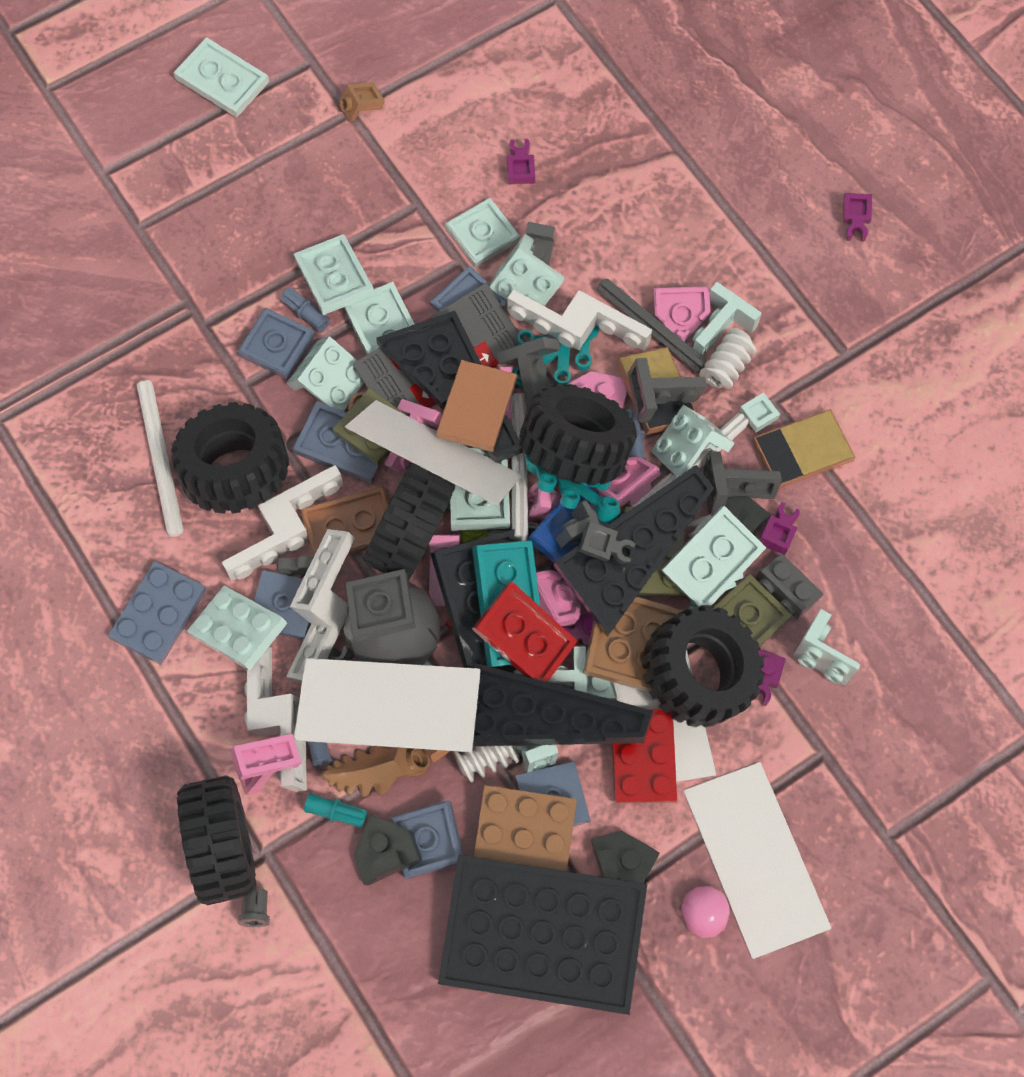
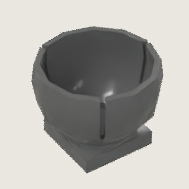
M402 569L346 582L349 606L346 609L343 630L353 658L356 661L424 665L437 649V644H439L441 621L430 596L424 590L408 581L406 570Z

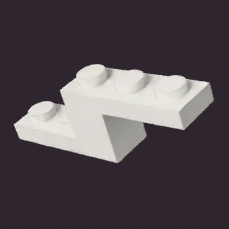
M515 290L507 298V312L513 318L528 322L542 334H550L566 347H574L580 350L595 325L599 326L606 334H614L623 339L627 345L633 348L638 347L645 351L650 343L652 329L580 290L562 316Z
M336 465L258 505L261 516L272 535L222 561L223 567L231 581L244 579L257 567L270 565L285 552H293L304 546L305 542L309 539L306 529L295 510L309 507L314 503V500L324 495L330 496L343 486L341 473Z
M327 529L290 605L291 609L311 623L286 676L295 683L302 684L306 658H328L345 622L346 609L349 605L330 589L355 539L349 532Z
M268 647L250 671L247 670V682L244 687L247 697V711L245 713L247 731L261 737L280 734V736L293 734L294 737L300 698L293 694L272 697V648ZM295 741L302 763L298 767L278 771L281 787L294 792L306 791V741Z

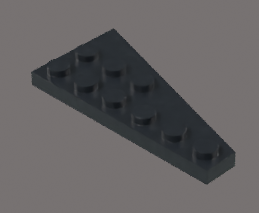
M456 311L376 338L377 345L443 411L445 410L461 360L482 365ZM505 414L494 451L483 450L495 463L523 453L521 442L507 414Z
M697 465L606 526L618 531L617 541L628 539L636 544L632 549L622 547V554L625 557L631 558L629 563H618L613 555L610 556L608 561L600 560L579 552L580 545L554 562L555 568L607 637L713 491L714 487Z
M475 663L474 668L481 671L473 747L645 742L653 717V710Z

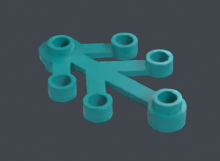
M595 325L575 357V367L579 371H587L591 367L590 341L599 334L600 328ZM522 330L518 333L517 343L518 345L527 343L521 340L523 337H529L530 341L541 337L557 338L535 336L530 330ZM559 342V351L542 356L545 365L558 357V366L554 373V383L567 386L571 380V374L568 371L570 347H566ZM586 359L588 363L583 365L579 363V360ZM517 366L512 370V373L517 374L514 387L523 390L522 379L518 376L520 369ZM564 375L567 379L560 381L557 377Z
M526 455V468L531 473L537 475V487L543 492L551 493L558 482L561 493L560 503L564 507L575 509L581 495L596 506L595 512L600 521L612 523L618 518L621 510L618 500L609 496L600 497L586 487L588 486L587 483L574 484L571 480L557 478V475L553 473L548 474L542 470L540 465H535L531 461L530 456ZM611 481L601 485L598 483L595 486L589 487L605 491L608 490Z

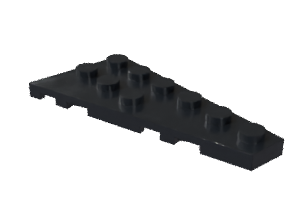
M515 529L430 553L464 668H474L475 663L487 666L484 639L472 630L481 618L472 547L512 542ZM511 665L492 667L511 672Z

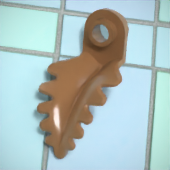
M370 746L369 754H366L361 749L355 750V760L346 755L341 758L343 764L338 760H334L332 762L333 767L327 765L326 771L321 773V777L323 780L328 781L330 787L336 784L338 792H341L346 786V793L348 795H352L357 786L362 797H367L372 787L375 788L378 795H385L397 778L423 775L430 765V758L423 749Z

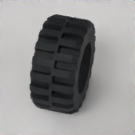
M555 384L552 387L547 386L533 396L519 437L525 454L530 456L531 461L535 465H540L543 471L548 474L553 473L561 480H571L574 484L587 483L588 486H595L598 483L601 485L606 484L621 475L635 444L637 430L633 418L629 417L627 410L620 408L619 403L615 400L606 398V395L600 392H593L590 388H579L572 384L567 386Z
M228 402L226 406L217 404L213 405V409L207 411L203 409L197 413V417L194 419L191 417L185 422V428H180L175 437L176 440L172 444L171 460L182 489L193 504H197L200 508L207 511L213 509L215 513L225 514L226 511H231L232 514L241 513V509L248 508L251 510L257 507V503L261 501L265 503L271 498V493H276L282 486L281 481L286 479L288 473L289 457L276 420L259 407L255 409L253 405L244 403L242 406L237 402ZM234 450L250 451L243 459L233 464L224 466L211 465L214 460L227 452Z
M409 463L362 558L366 565L383 573L405 569L409 581L440 523L454 492L455 484L415 463Z
M710 605L686 608L656 628L651 634V639L645 645L644 650L648 654L642 657V667L647 668V672L643 674L645 684L649 683L652 689L649 691V694L653 700L658 699L661 703L659 708L664 713L671 712L673 714L671 718L679 723L686 720V724L691 727H698L700 725L703 727L714 726L745 711L751 706V701L755 700L760 693L758 686L763 684L764 673L760 672V669L764 667L763 657H759L758 651L761 650L758 641L754 642L751 634L753 633L749 627H743L740 624L742 620L734 614L728 616V611L717 607L713 610V607ZM688 643H695L704 647L716 660L720 671V683L717 691L702 686L690 673L686 662Z
M225 775L184 784L177 792V812L186 865L198 901L208 906L250 896L256 890L254 858L245 812L234 778Z

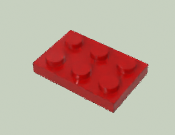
M512 581L504 586L472 628L473 631L524 676L545 682L549 681L578 642Z
M652 709L653 717L644 743L612 744L615 804L677 802L674 723L671 718L673 715L671 712L664 713L661 709Z

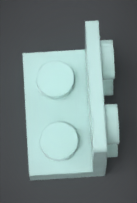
M524 234L496 271L489 287L506 300L511 292L515 290L545 306L562 285L565 277L533 255L530 249L534 239Z
M329 336L315 343L286 384L294 391L305 388L323 404L344 411L348 406L349 400L359 391L364 381L353 365L358 360Z
M683 405L663 435L656 442L652 453L673 474L679 477L692 467L706 446L712 450H716L719 447L729 452L734 442L706 417Z
M820 609L793 656L798 658V662L809 669L815 668L824 673L825 678L830 682L847 685L858 671L860 664L823 643L831 629V626L827 625L831 614Z

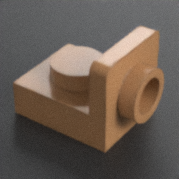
M374 82L347 84L339 101L340 108L349 122L356 120L359 111L382 109L385 103Z

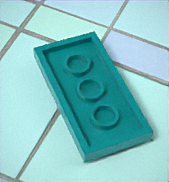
M532 540L476 545L472 547L481 616L504 586L511 581L540 606ZM484 640L488 667L512 665Z

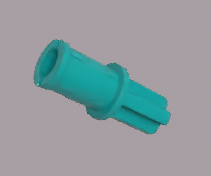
M309 793L304 806L305 813L328 818L331 823L339 821L359 828L364 825L367 817V811L341 803V800L338 798L334 801L314 795L313 793Z

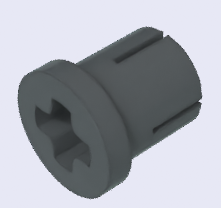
M258 889L257 895L255 890L250 896L242 897L241 915L238 916L239 925L245 927H265L270 924V916L267 915L268 891Z

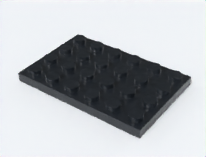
M459 854L438 984L630 1015L648 884Z

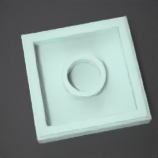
M491 198L486 199L445 223V229L475 268L520 241V235Z

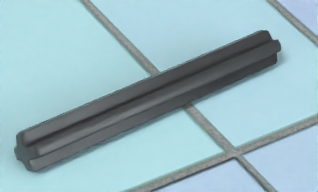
M606 278L600 282L597 291L628 317L652 329L651 336L664 347H668L671 353L695 373H700V370L704 368L707 362L704 357L612 281Z

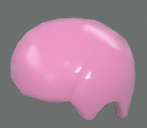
M696 886L687 892L681 907L687 929L692 934L701 938L716 937L725 930L729 920L730 911L727 899L721 891L712 886Z

